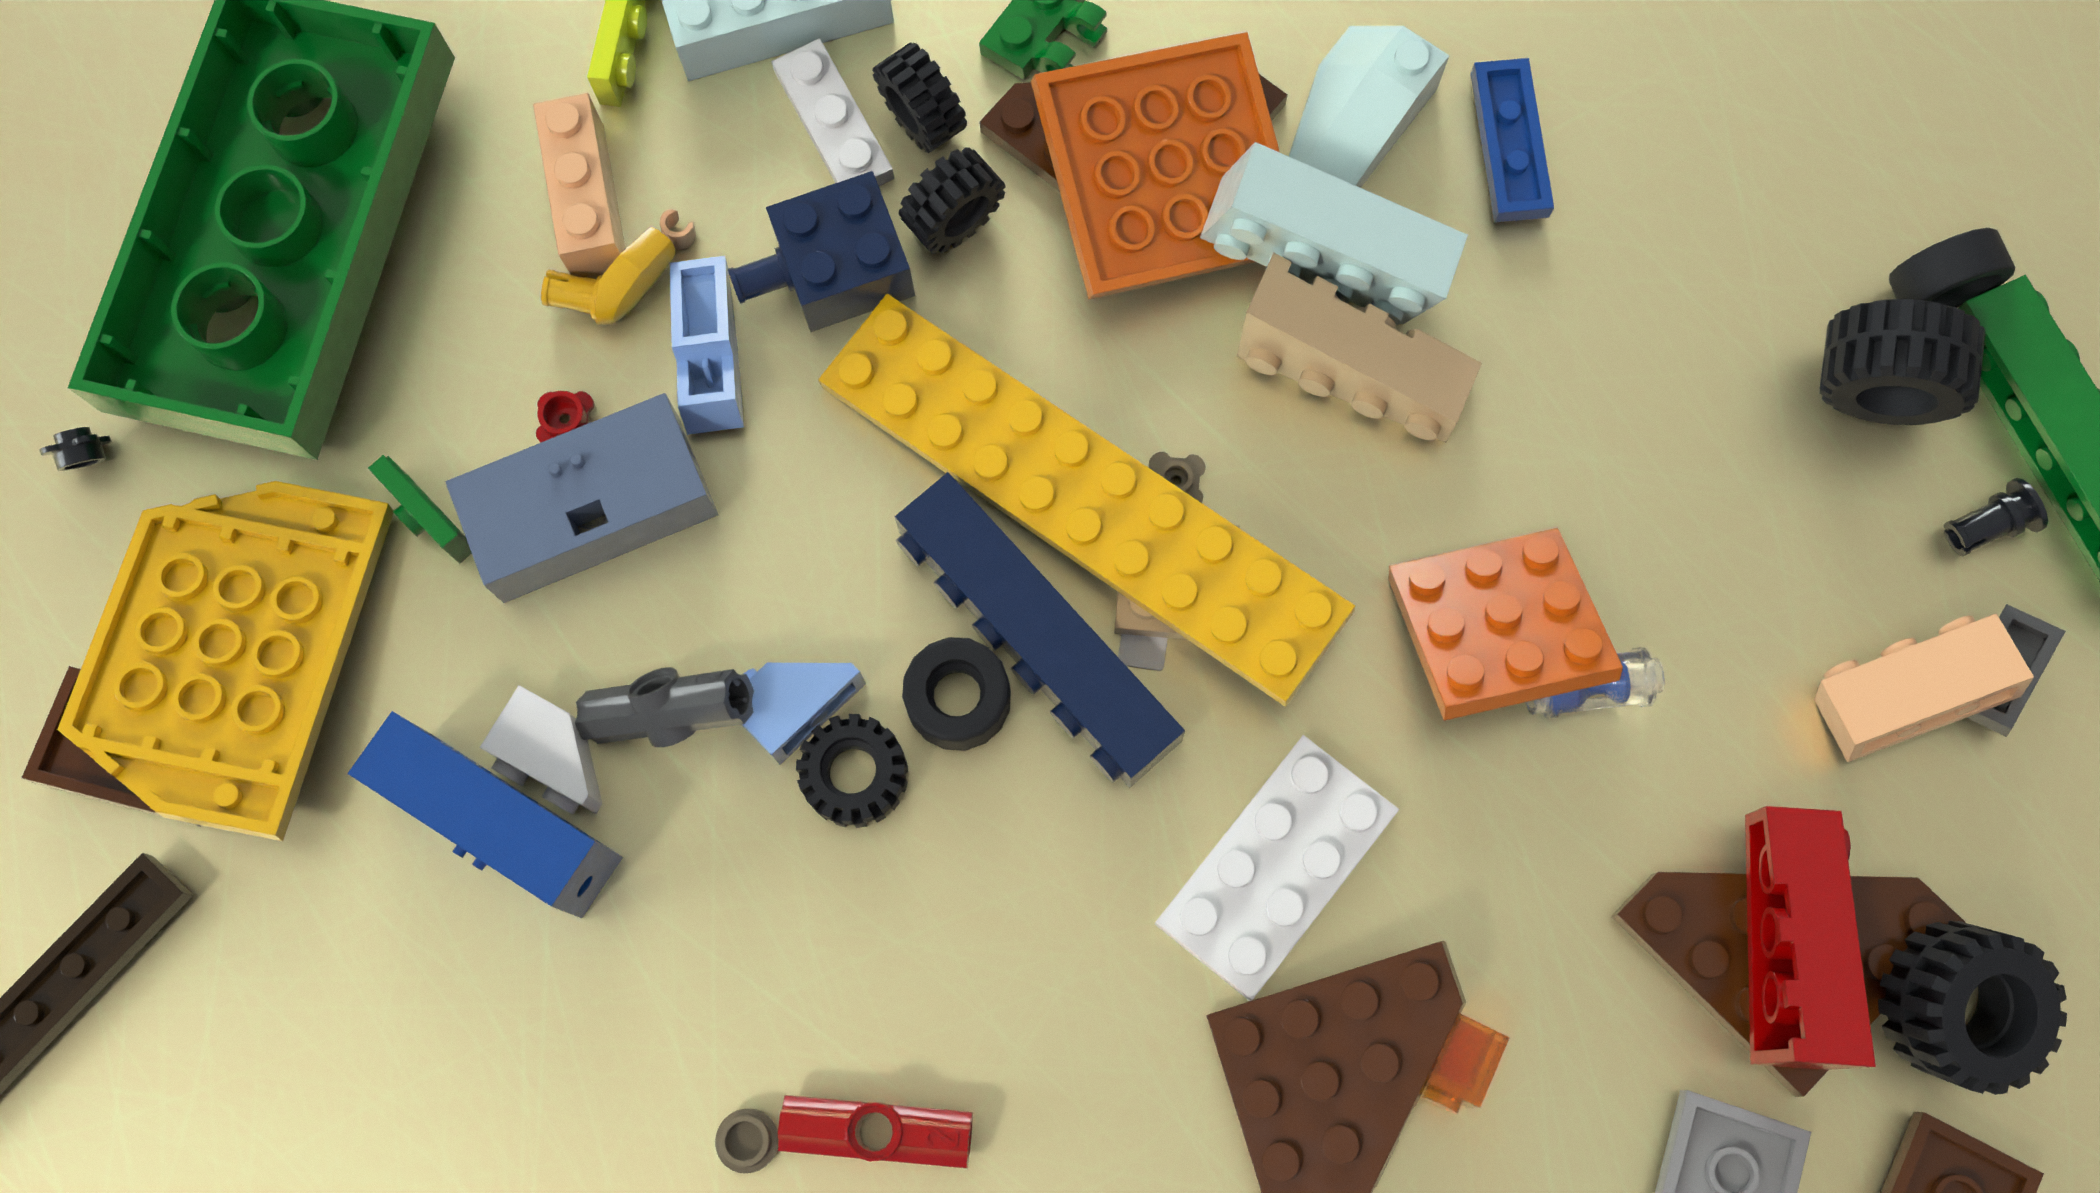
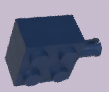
M873 171L767 206L766 210L779 247L774 248L776 254L736 268H728L740 304L745 303L746 300L787 286L789 291L795 290L810 332L871 312L886 294H889L899 302L915 296L909 264Z

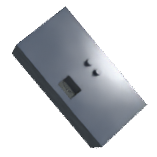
M666 393L445 481L483 585L503 603L719 515L680 418Z

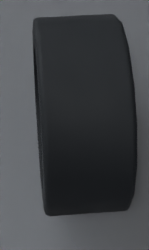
M1988 227L1955 235L1918 252L1898 265L1889 274V283L1897 299L1930 301L1958 308L1966 301L2004 284L2014 275L2015 265L1998 230Z

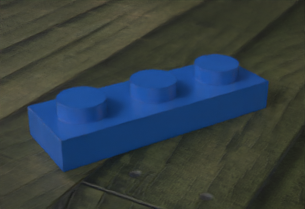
M1529 58L1475 62L1470 76L1494 223L1549 218L1554 210V203Z

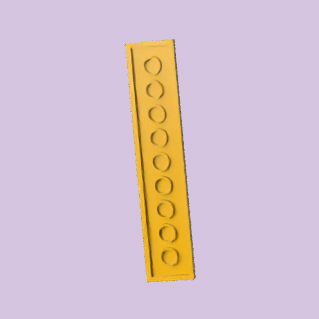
M889 294L884 296L818 379L824 390L943 472H949L959 483L1285 707L1355 612L1354 604Z

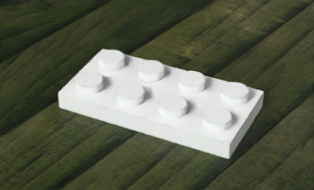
M1303 735L1157 919L1155 925L1247 1000L1252 1001L1399 809Z

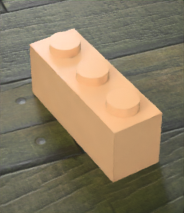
M584 93L534 103L533 107L558 255L570 275L595 279L599 275H603L626 248L604 125L589 94Z
M1997 613L1975 621L1973 616L1961 617L1943 626L1938 631L1939 635L1920 643H1917L1915 638L1904 639L1884 649L1880 654L1881 658L1860 665L1857 660H1851L1828 670L1823 675L1824 680L1820 681L1814 701L1847 763L2022 697L2034 676Z

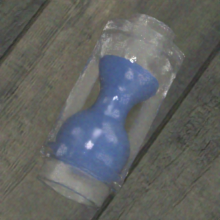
M1645 647L1632 648L1629 652L1617 653L1623 666L1620 681L1525 703L1530 714L1543 713L1547 719L1557 718L1560 714L1596 709L1637 704L1640 707L1652 706L1655 703L1657 693H1662L1664 690L1665 678L1662 664L1657 657L1651 658L1650 653ZM1598 694L1605 695V697L1589 698Z

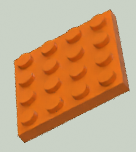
M1248 32L1038 73L1033 76L1031 85L1088 300L1255 262L1248 258L1236 260L1225 257L1214 249L1213 243L1200 238L1222 176L1255 142L1280 152Z

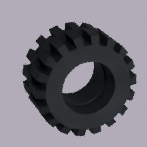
M1890 299L1851 306L1850 309L1842 310L1834 315V319L1830 320L1827 325L1820 382L1822 400L1841 413L1881 424L1922 425L1960 417L1961 414L1970 412L1975 404L1978 403L1985 329L1979 325L1980 321L1972 315L1965 314V311L1930 301Z
M1949 921L1948 925L1940 922L1926 925L1925 934L1913 932L1905 939L1908 948L1905 951L1897 949L1894 951L1889 959L1894 965L1890 975L1883 973L1880 986L1886 988L1885 998L1878 999V1009L1880 1014L1888 1017V1020L1882 1025V1029L1887 1039L1896 1042L1893 1050L1901 1059L1911 1062L1912 1067L1970 1091L1981 1094L1987 1091L1994 1095L2007 1093L2009 1085L2017 1089L2030 1083L2031 1072L2041 1075L2050 1065L2046 1057L2050 1051L2057 1053L2062 1042L2061 1039L2057 1038L2059 1027H2066L2067 1013L2061 1011L2060 1003L2067 998L2064 986L2054 982L2059 975L2057 968L2053 962L2043 959L2045 952L2035 944L2024 942L2023 938L1960 921ZM1976 987H1978L1976 1010L1971 1020L1965 1025V1012L1968 1000Z

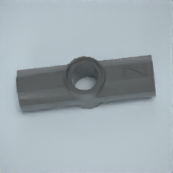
M665 667L644 674L630 685L586 691L576 702L577 718L575 725L583 740L591 739L597 744L648 737L652 746L668 747L684 741L698 730L745 724L754 713L752 707L754 690L746 674L740 675L734 669L680 677L676 669Z

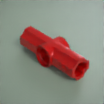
M785 1095L779 1118L778 1151L856 1158L869 1162L888 1161L968 1169L973 1112L892 1105L880 1102L870 1103ZM873 1113H880L886 1116L892 1125L893 1131L889 1144L878 1151L867 1147L863 1143L860 1134L862 1122Z

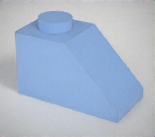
M767 662L758 671L752 668L743 673L748 676L754 690L752 697L754 713L742 726L781 765L802 745L804 740H807L813 734L811 731L817 725L822 726L866 683L861 672L852 663Z

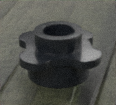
M80 427L54 434L55 444L39 450L42 456L53 455L58 471H67L105 461L106 456L102 445L112 441L110 436L100 437L97 434H92L90 427Z

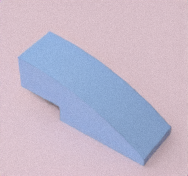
M718 256L670 263L671 342L677 362L678 409L687 435L743 428L740 367L726 257Z

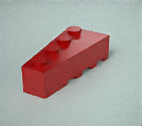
M1765 806L1746 814L1750 1065L1822 1070L1876 1067L1848 862L1851 842L1848 831L1844 829L1842 811Z

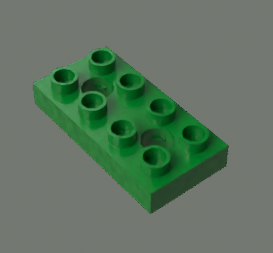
M214 0L72 374L68 389L103 413L318 460L455 60V56L436 24L326 0ZM324 98L332 99L327 115L317 126L297 135H279L280 127L285 117L306 115L317 108ZM252 295L258 296L256 316L243 333L226 342L207 343L208 325L215 312L225 313L236 310L243 306Z

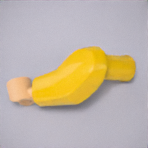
M673 209L666 210L660 217L661 232L651 226L626 248L603 275H599L597 279L569 275L568 273L548 269L542 283V305L588 313L596 321L597 325H608L618 322L641 301L673 260L676 254L675 250L687 249L694 243L696 237L694 222H690L683 231L672 232L670 229L679 221L678 211Z

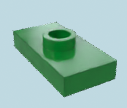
M382 455L368 467L371 473L401 504L393 513L416 537L426 531L459 564L472 554L466 536L389 456L385 457Z

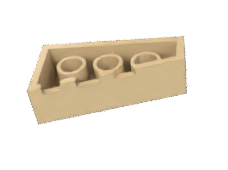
M1273 252L1246 312L1237 357L1244 359L1250 368L1265 375L1279 373L1298 381L1299 386L1308 393L1320 397L1332 395L1351 403L1355 411L1364 416L1375 419L1386 417L1401 423L1415 437L1424 440L1440 439L1447 442L1459 420L1482 363L1419 329H1411L1407 331L1406 335L1396 330V324L1388 316L1389 313L1370 303L1365 307H1352L1335 295L1338 286L1319 276L1314 278L1312 284L1288 273L1292 262Z

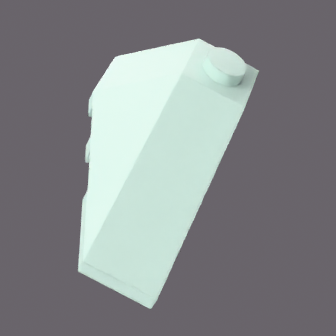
M1349 26L1318 66L1289 157L1361 188L1438 89L1449 55L1405 26Z

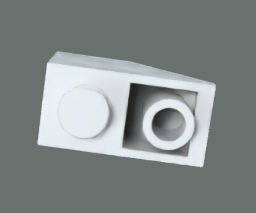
M518 685L480 746L481 749L497 758L491 769L521 786L524 785L530 776L547 786L542 798L572 815L579 805L597 814L602 805L588 740L582 739L575 725L576 718Z

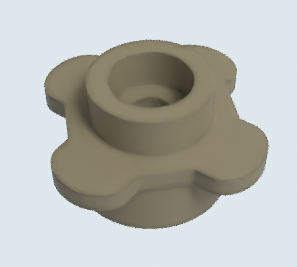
M1158 452L1150 458L1149 468L1169 482L1172 477H1179L1181 483L1175 486L1202 503L1203 493L1199 490L1200 476L1205 472L1206 466L1201 457L1191 454L1186 458L1170 457L1166 452Z

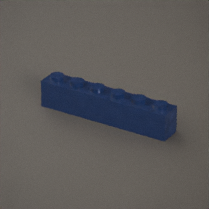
M949 472L894 516L899 533L901 534L896 539V542L905 555L917 567L924 561L939 576L934 581V585L942 596L955 609L961 604L967 607L977 619L972 624V627L979 637L994 652L1001 646L1016 662L1011 667L1016 678L1033 695L1041 689L1055 705L1050 711L1054 720L1071 738L1076 737L1080 733L1095 749L1090 755L1091 760L1112 783L1120 777L1129 788L1132 787L1183 741L1184 728Z

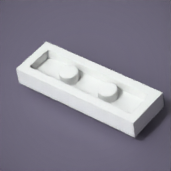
M820 38L771 61L778 80L835 183L873 171L878 186L895 179L892 166Z

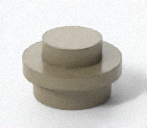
M740 1109L729 1114L722 1121L716 1133L715 1147L718 1157L726 1167L738 1173H753L763 1169L773 1160L778 1149V1130L775 1123L767 1114L756 1109Z

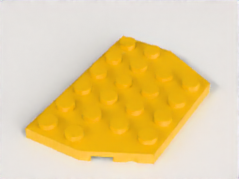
M272 481L256 485V491L225 498H219L214 494L196 498L182 506L169 504L142 510L57 730L164 818L283 841L394 514L389 503Z

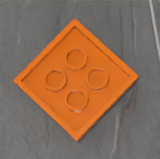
M1558 528L1389 565V583L1444 721L1620 681L1623 669L1621 661Z

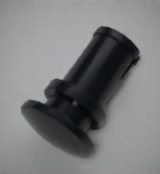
M2015 478L2007 483L2006 493L1999 492L1992 495L1987 505L1956 520H1950L1943 527L1946 529L1944 534L1951 548L1958 555L1965 556L1971 553L1972 550L2004 535L2009 537L2018 536L2025 531V527L2032 532L2038 533L2047 528L2048 517L2045 506L2034 488L2025 480Z

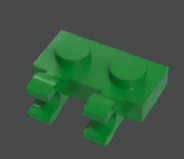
M1012 0L980 40V53L1023 80L1027 78L1033 69L1043 73L1073 67L1070 63L1076 56V53L1067 45L1055 40L1066 29L1084 43L1096 47L1107 33V27L1101 24L1107 16V12L1100 6L1086 0Z

